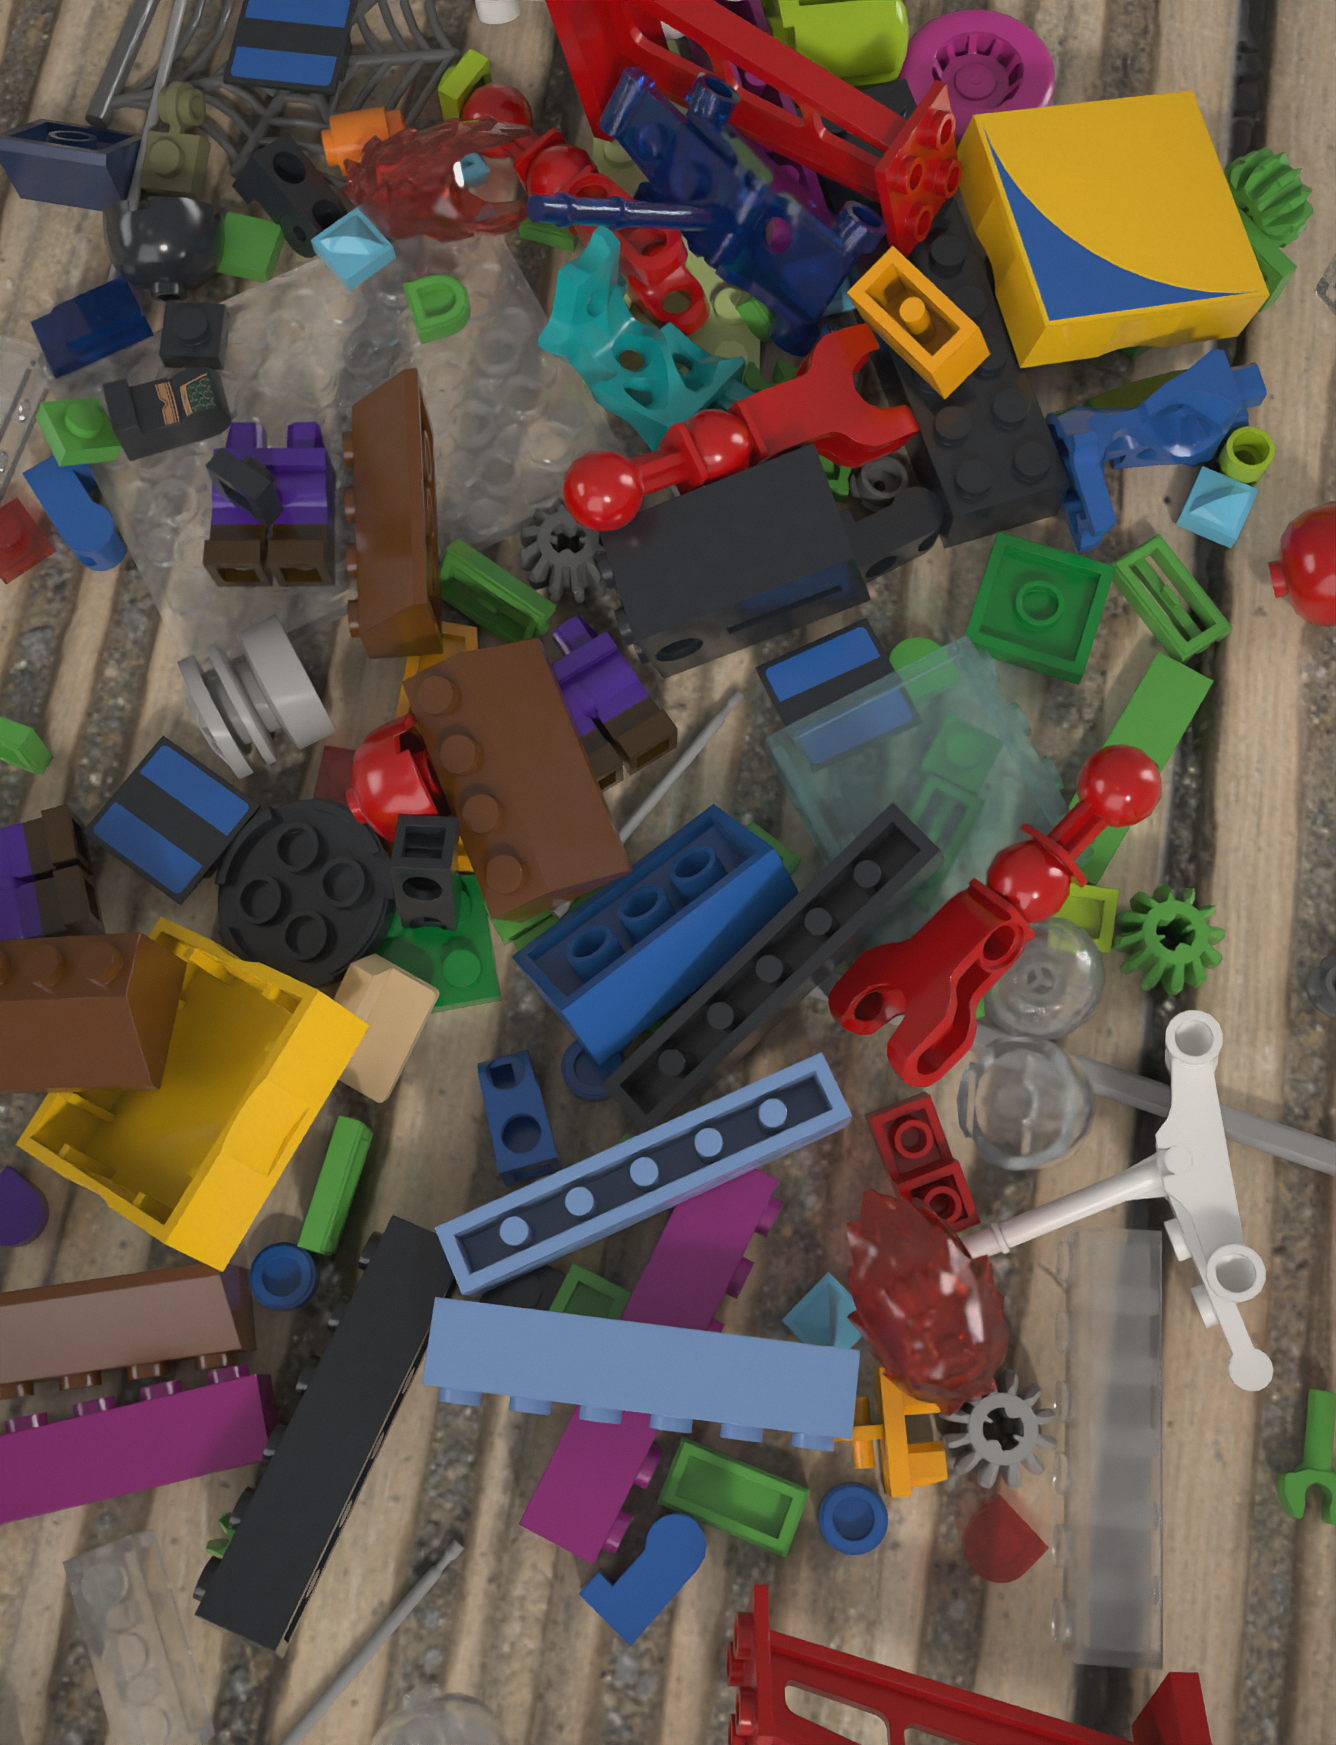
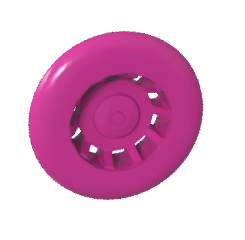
M964 9L949 12L923 25L909 40L906 58L897 77V80L906 78L917 106L935 80L947 83L951 113L955 116L956 122L954 132L956 144H960L973 115L1050 106L1056 85L1051 55L1039 36L1019 20L1000 12L985 9Z

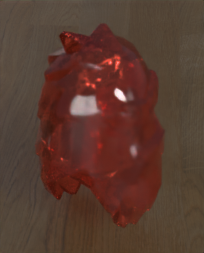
M486 116L465 121L453 118L419 131L413 127L407 128L383 140L374 135L364 144L358 162L348 158L343 162L349 182L343 185L342 192L371 223L386 232L387 236L391 239L406 240L418 235H427V237L445 244L474 237L475 234L497 236L519 228L521 222L544 209V202L530 203V200L489 202L471 194L466 186L461 167V160L466 155L515 142L516 139L532 135L531 129L524 125L498 121L493 117Z
M872 1188L864 1191L862 1194L859 1225L853 1220L846 1223L849 1247L854 1265L848 1268V1284L857 1309L851 1312L847 1318L870 1344L868 1351L883 1366L885 1370L882 1374L894 1386L920 1402L935 1403L946 1416H950L958 1411L964 1402L980 1401L983 1395L995 1392L997 1387L994 1375L1005 1360L1009 1341V1329L1004 1322V1295L996 1290L992 1263L988 1254L974 1258L951 1226L921 1199L915 1197L911 1202L904 1196L896 1199L890 1195L879 1194Z

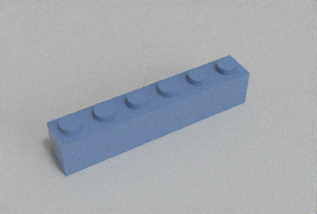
M822 1052L441 1224L435 1227V1230L461 1293L474 1298L846 1128L852 1114Z
M435 1297L422 1385L440 1387L438 1401L481 1406L482 1392L510 1396L508 1410L541 1415H551L552 1401L580 1405L579 1419L603 1423L621 1424L623 1410L651 1414L649 1428L682 1433H692L693 1419L721 1423L720 1437L736 1440L762 1442L764 1428L792 1432L791 1446L833 1452L835 1437L852 1439L860 1350Z

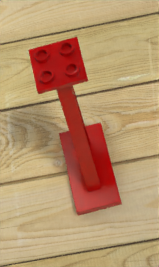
M545 0L594 138L613 143L648 94L653 92L881 203L889 249L894 246L905 258L908 257L917 242H921L926 238L933 218L945 200L953 197L958 190L962 178V164L957 157L954 136L956 122L954 114L951 113L947 83L935 80L913 114L906 120L714 0ZM661 21L700 44L710 56L715 73L669 51ZM730 62L792 98L800 107L803 119L741 87L734 78ZM821 116L885 153L884 156L879 158L830 133L823 126Z
M753 1585L746 1612L735 1613L734 1640H728L727 1686L737 1687L735 1713H730L728 1720V1745H861L793 1713L785 1700V1687L793 1686L878 1716L886 1725L888 1745H905L904 1732L909 1728L917 1729L960 1745H1212L1198 1672H1169L1131 1725L1133 1742L770 1630L768 1585Z

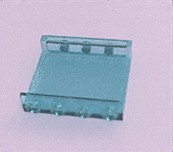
M968 635L765 737L766 756L826 866L892 802L941 850L946 862L866 938L871 948L885 943L902 942L911 938L951 897L969 887L968 883L973 878H976L985 885L986 870L996 853L1015 842L1027 841L1019 830L1024 823H1028L1044 835H1047L1070 811L1059 790L1063 789V782L1055 764L1047 755L1039 758L1028 739L1032 731L1025 713L1016 702L1007 703L997 686V683L1000 682V674L995 662L985 649L977 652ZM1095 839L1076 858L1075 863L1079 868L1086 866L1093 856L1094 850L1091 845L1095 843Z

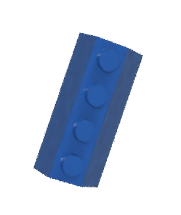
M712 804L633 864V872L608 883L512 956L517 966L571 1035L599 1065L613 1054L627 1048L635 1037L666 1013L677 1009L689 995L711 979L799 893L775 848L715 804Z

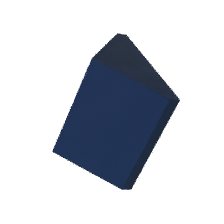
M41 118L0 133V163L21 199L104 212L105 207L118 201L127 200L143 134Z

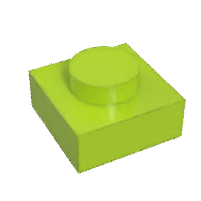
M471 48L456 66H451L446 70L438 87L444 126L449 129L458 127L462 133L461 117L464 104L473 90L492 82L489 58Z
M1070 883V894L1061 910L1048 918L1045 944L1110 954L1120 889L1085 885L1081 888L1075 883Z

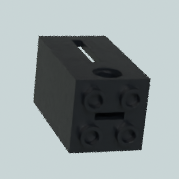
M814 443L640 511L632 521L615 531L599 532L605 551L597 553L596 559L609 589L615 588L623 606L614 610L622 637L628 646L634 645L641 663L651 662L664 679L871 600Z

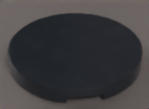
M315 797V799L298 800L277 808L268 807L258 813L245 824L225 851L216 874L214 884L219 885L218 913L222 928L219 931V935L226 949L243 961L260 962L315 989L342 981L352 962L378 951L395 917L396 903L389 868L392 851L387 841L378 835L368 822L360 824L353 816L349 807L325 798Z

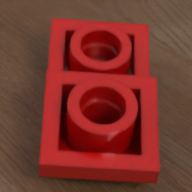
M924 1091L864 1114L893 1191L914 1240L919 1247L981 1223L961 1165L951 1154L930 1094Z

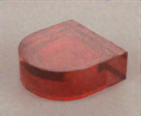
M997 1493L969 1520L962 1536L963 1554L969 1566L983 1578L996 1583H1007L1020 1578L1049 1549L1004 1498Z

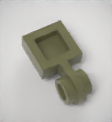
M174 81L169 87H163L160 90L157 102L159 116L164 123L170 125L169 132H148L139 188L151 196L183 197L202 201L211 144L202 136L193 135L192 130L194 126H200L204 121L206 114L205 98L202 92L194 89L190 83Z

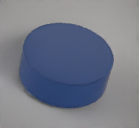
M575 1040L569 1045L563 1055L561 1062L562 1077L569 1091L577 1098L587 1102H602L612 1097L601 1084L626 1060L623 1052L620 1051L599 1065Z
M278 1242L265 1247L253 1260L249 1272V1284L255 1298L264 1306L280 1311L295 1310L304 1306L316 1293L320 1281L319 1265L313 1254L290 1242Z
M853 1481L839 1483L826 1492L818 1507L819 1529L824 1539L841 1553L847 1555L868 1553L881 1543L886 1534L888 1513L885 1503L875 1490L865 1484Z

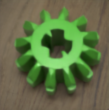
M1264 147L1258 151H1252L1244 157H1238L1228 164L1223 172L1235 204L1278 248H1284L1299 237L1298 234L1306 229V220L1314 213L1312 205L1306 198L1313 190L1302 183L1300 179L1302 168L1293 169L1289 165L1288 156L1285 152L1274 155L1268 147Z
M1168 884L1158 885L1153 891L1152 898L1146 893L1139 891L1129 900L1131 910H1121L1116 915L1115 925L1124 933L1117 935L1112 940L1111 949L1130 953V957L1120 966V970L1125 975L1132 973L1137 967L1143 971L1144 974L1140 980L1142 990L1150 991L1160 979L1168 995L1178 994L1183 989L1184 982L1197 988L1207 980L1205 968L1214 969L1221 963L1223 956L1213 945L1220 943L1225 938L1226 930L1215 926H1207L1206 921L1216 913V905H1205L1198 911L1192 906L1195 900L1194 888H1186L1176 900ZM1163 929L1170 931L1175 936L1171 944L1178 943V945L1173 950L1167 949L1160 943L1165 938V935H1158Z

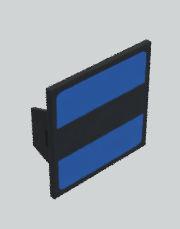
M243 0L223 77L224 84L336 96L339 80L344 82L352 51L350 34L359 0Z
M867 618L755 667V671L810 776L923 724Z
M163 735L82 833L181 906L202 879L211 878L219 868L225 851L261 806Z

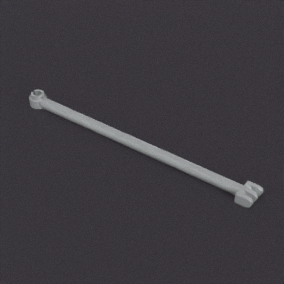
M833 970L808 995L828 1002L832 988L843 974ZM905 1014L896 1016L888 1023L899 1026ZM977 1020L976 1035L969 1051L1168 1118L1171 1108V1086ZM1219 1103L1226 1139L1336 1177V1142Z

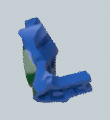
M1212 349L1189 369L1171 371L1141 379L1092 397L1082 406L1047 413L1045 421L1071 482L1061 504V509L1078 554L1091 551L1100 545L1104 535L1114 527L1117 521L1104 481L1105 462L1110 460L1112 469L1117 470L1179 464L1196 467L1213 459L1222 440L1228 439L1235 430L1249 426V414L1246 408L1260 406L1267 395L1262 375L1255 362L1230 368L1225 351Z

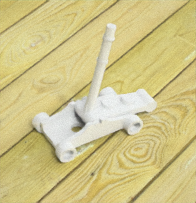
M1187 1010L1176 1015L1166 1029L1165 1066L1168 1074L1171 1076V1108L1167 1120L1155 1134L1157 1151L1155 1154L1115 1176L1000 1223L997 1220L990 1223V1227L930 1251L927 1248L922 1250L923 1254L894 1265V1274L902 1291L933 1279L935 1282L942 1280L941 1276L999 1252L1006 1254L1010 1252L1009 1248L1122 1202L1164 1197L1168 1200L1175 1216L1174 1219L1163 1222L1179 1262L1192 1258L1202 1282L1201 1285L1192 1287L1190 1290L1206 1329L1216 1325L1220 1326L1231 1353L1226 1365L1228 1376L1233 1383L1247 1391H1259L1265 1388L1272 1380V1362L1264 1352L1253 1347L1236 1305L1237 1303L1253 1299L1261 1292L1266 1281V1269L1262 1258L1253 1249L1244 1244L1214 1077L1218 1066V1055L1223 1045V1033L1219 1023L1210 1014L1201 1010Z

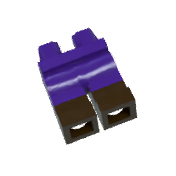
M232 422L224 449L241 461L246 456L256 459L273 474L277 481L274 488L284 511L268 529L222 497L212 481L210 539L204 541L202 563L217 587H273V575L280 587L335 586V491L337 474L328 455L325 437L320 425L316 422H293L291 425H288L287 448H267L268 435L263 425L254 422ZM214 448L213 456L217 453V451L220 448ZM235 568H252V569L243 571V570H237V569H235ZM297 568H313V569H310V570H300V569H297Z
M576 615L558 626L552 633L554 643L564 657L551 665L603 793L624 780L623 766L631 776L677 748L678 728L665 710H660L627 660L617 650L616 644L607 631L598 636L580 615Z
M64 804L42 810L41 818L0 828V940L106 934L96 883L90 877L94 873L87 838L82 833L84 831V824L69 806Z

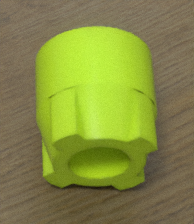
M1247 426L1235 430L1228 438L1216 460L1219 463L1220 473L1255 487L1275 456V444L1271 436L1260 428Z

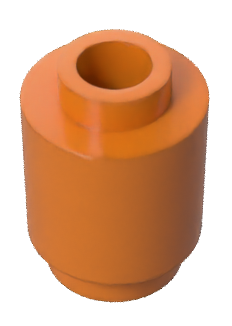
M381 105L330 115V128L321 130L327 162L330 167L339 165L344 177L397 167L398 160L411 158L410 144L401 108L387 111L386 106Z

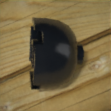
M153 196L148 197V209L130 211L129 199L118 201L105 207L102 217L108 257L117 272L129 283L141 289L151 290V298L153 300L162 302L187 299V290L203 286L217 272L224 254L225 235L223 214L220 211L213 215V205L204 201L183 197Z

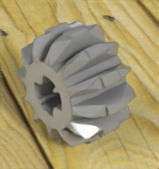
M988 1369L977 1370L975 1372V1382L979 1395L977 1396L963 1382H957L952 1387V1391L955 1397L965 1405L964 1409L961 1411L954 1407H941L940 1418L946 1421L959 1422V1432L946 1433L940 1437V1441H943L944 1448H956L962 1445L966 1447L956 1458L953 1465L958 1473H967L980 1461L977 1474L979 1486L990 1489L996 1481L1000 1468L1002 1478L1007 1487L1011 1489L1021 1487L1022 1477L1018 1463L1020 1462L1032 1474L1041 1475L1045 1471V1466L1032 1452L1034 1447L1046 1450H1055L1057 1448V1439L1052 1436L1038 1434V1425L1051 1423L1056 1420V1412L1051 1408L1035 1411L1031 1409V1406L1040 1398L1043 1392L1037 1383H1031L1024 1387L1016 1396L1019 1382L1017 1371L1011 1369L1004 1370L1000 1377L998 1388H996L993 1376ZM994 1409L998 1417L1010 1418L1012 1421L1013 1432L1012 1434H1003L1008 1442L1002 1447L998 1440L985 1438L983 1435V1423L993 1422L987 1415Z

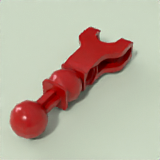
M490 82L473 90L463 106L461 117L463 133L469 145L477 153L489 159L511 157L514 160L513 168L535 208L544 216L555 221H563L567 230L573 236H579L585 248L590 242L593 231L600 225L611 230L621 242L618 272L627 282L626 294L640 312L659 329L669 322L677 327L685 336L700 329L710 315V305L702 286L683 264L687 261L688 252L677 227L654 205L648 202L639 204L609 177L599 173L598 167L591 156L585 150L573 144H567L558 129L551 128L541 137L532 130L534 121L531 105L519 89L506 83ZM675 290L691 302L687 311L679 314L668 313L663 309L664 299Z
M868 323L857 324L823 336L812 352L801 362L792 380L757 392L743 400L736 401L728 411L721 408L701 410L684 422L673 424L659 442L658 450L631 460L629 457L612 449L590 450L571 463L565 473L563 483L565 508L581 526L595 532L615 531L635 518L641 508L643 496L672 485H676L679 494L683 495L814 443L818 455L824 456L834 464L858 468L899 450L920 428L908 406L901 405L880 409L865 402L856 391L852 373L859 371L867 362L871 352L878 350L880 347L871 326Z
M1126 744L1110 745L1088 756L1077 775L1079 802L1047 835H1044L1028 823H1024L1019 830L1027 841L1015 842L996 853L986 870L985 885L976 878H973L968 883L969 887L951 897L911 938L902 942L881 944L866 950L835 983L829 994L828 1005L833 1019L850 1032L859 1035H871L896 1016L905 1014L887 1043V1057L893 1071L905 1083L914 1087H928L940 1080L973 1045L977 1030L976 1009L979 1001L1018 959L1026 942L1031 941L1036 936L1028 924L1045 921L1061 910L1070 894V881L1081 888L1088 882L1075 863L1076 858L1107 826L1121 828L1135 825L1149 817L1162 797V781L1158 764L1141 748Z

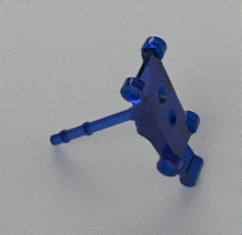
M626 67L598 124L606 134L617 139L649 182H641L632 196L636 201L625 200L620 196H611L608 199L573 197L571 194L563 192L555 195L534 194L527 203L529 219L532 222L553 223L557 227L564 228L573 224L606 226L610 230H621L624 227L680 230L687 240L689 250L697 258L703 257L706 264L716 270V275L723 281L738 286L750 293L776 313L775 318L768 327L770 339L783 351L794 356L805 357L820 336V328L817 325L818 321L862 253H873L887 232L885 221L871 208L855 201L846 202L838 216L833 214L728 122L740 102V97L731 85L719 77L703 72L697 74L686 95V101L690 107L685 116L656 89L655 81L648 74L637 68ZM774 217L783 219L791 230V243L784 253L773 250L766 238L768 223Z

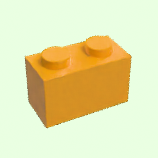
M894 246L847 292L863 321L868 323L944 399L990 355L980 328Z

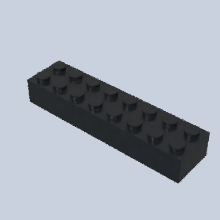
M906 78L861 90V92L906 120L910 118L917 108ZM795 109L797 116L803 119L801 109ZM821 116L823 126L830 133L879 158L884 156L885 153ZM816 172L832 221L825 241L830 252L841 249L850 287L852 288L889 250L881 203ZM954 196L947 198L933 218L926 238L921 242H917L906 259L980 328L990 355L944 399L873 329L872 331L880 347L870 354L889 407L908 406L920 428L905 444V448L920 487H925L935 492L942 505L944 519L940 525L939 536L944 549L989 536L998 531L1002 532L1057 515L1071 483L1025 369L1019 366L1003 315ZM854 308L852 311L857 324L865 323L857 309Z

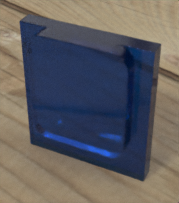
M124 278L111 280L60 303L52 309L51 313L30 322L56 380L154 336L127 280Z

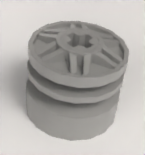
M276 614L238 632L246 661L236 666L217 644L206 647L218 673L209 679L194 655H190L177 662L184 680L186 701L200 730L214 753H217L231 767L239 780L255 772L244 748L245 745L251 742L255 743L267 765L278 761L270 733L279 728H282L299 750L337 732Z

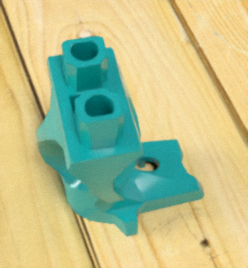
M600 225L593 231L590 242L581 255L571 262L568 261L558 270L552 313L538 337V346L572 366L586 383L594 401L607 412L614 413L626 420L640 434L650 449L655 451L659 449V442L673 424L684 422L701 410L721 408L728 411L734 402L743 400L755 394V392L742 383L746 363L742 356L725 358L711 355L693 343L671 322L659 329L656 325L643 324L637 321L630 314L623 298L626 294L627 282L618 272L621 242L611 230ZM624 350H633L641 356L644 365L638 370H628L621 364L619 355ZM674 362L684 365L689 371L682 373L676 368Z

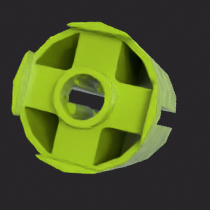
M760 0L772 37L861 91L890 83L897 79L906 58L910 33L907 10L903 0Z

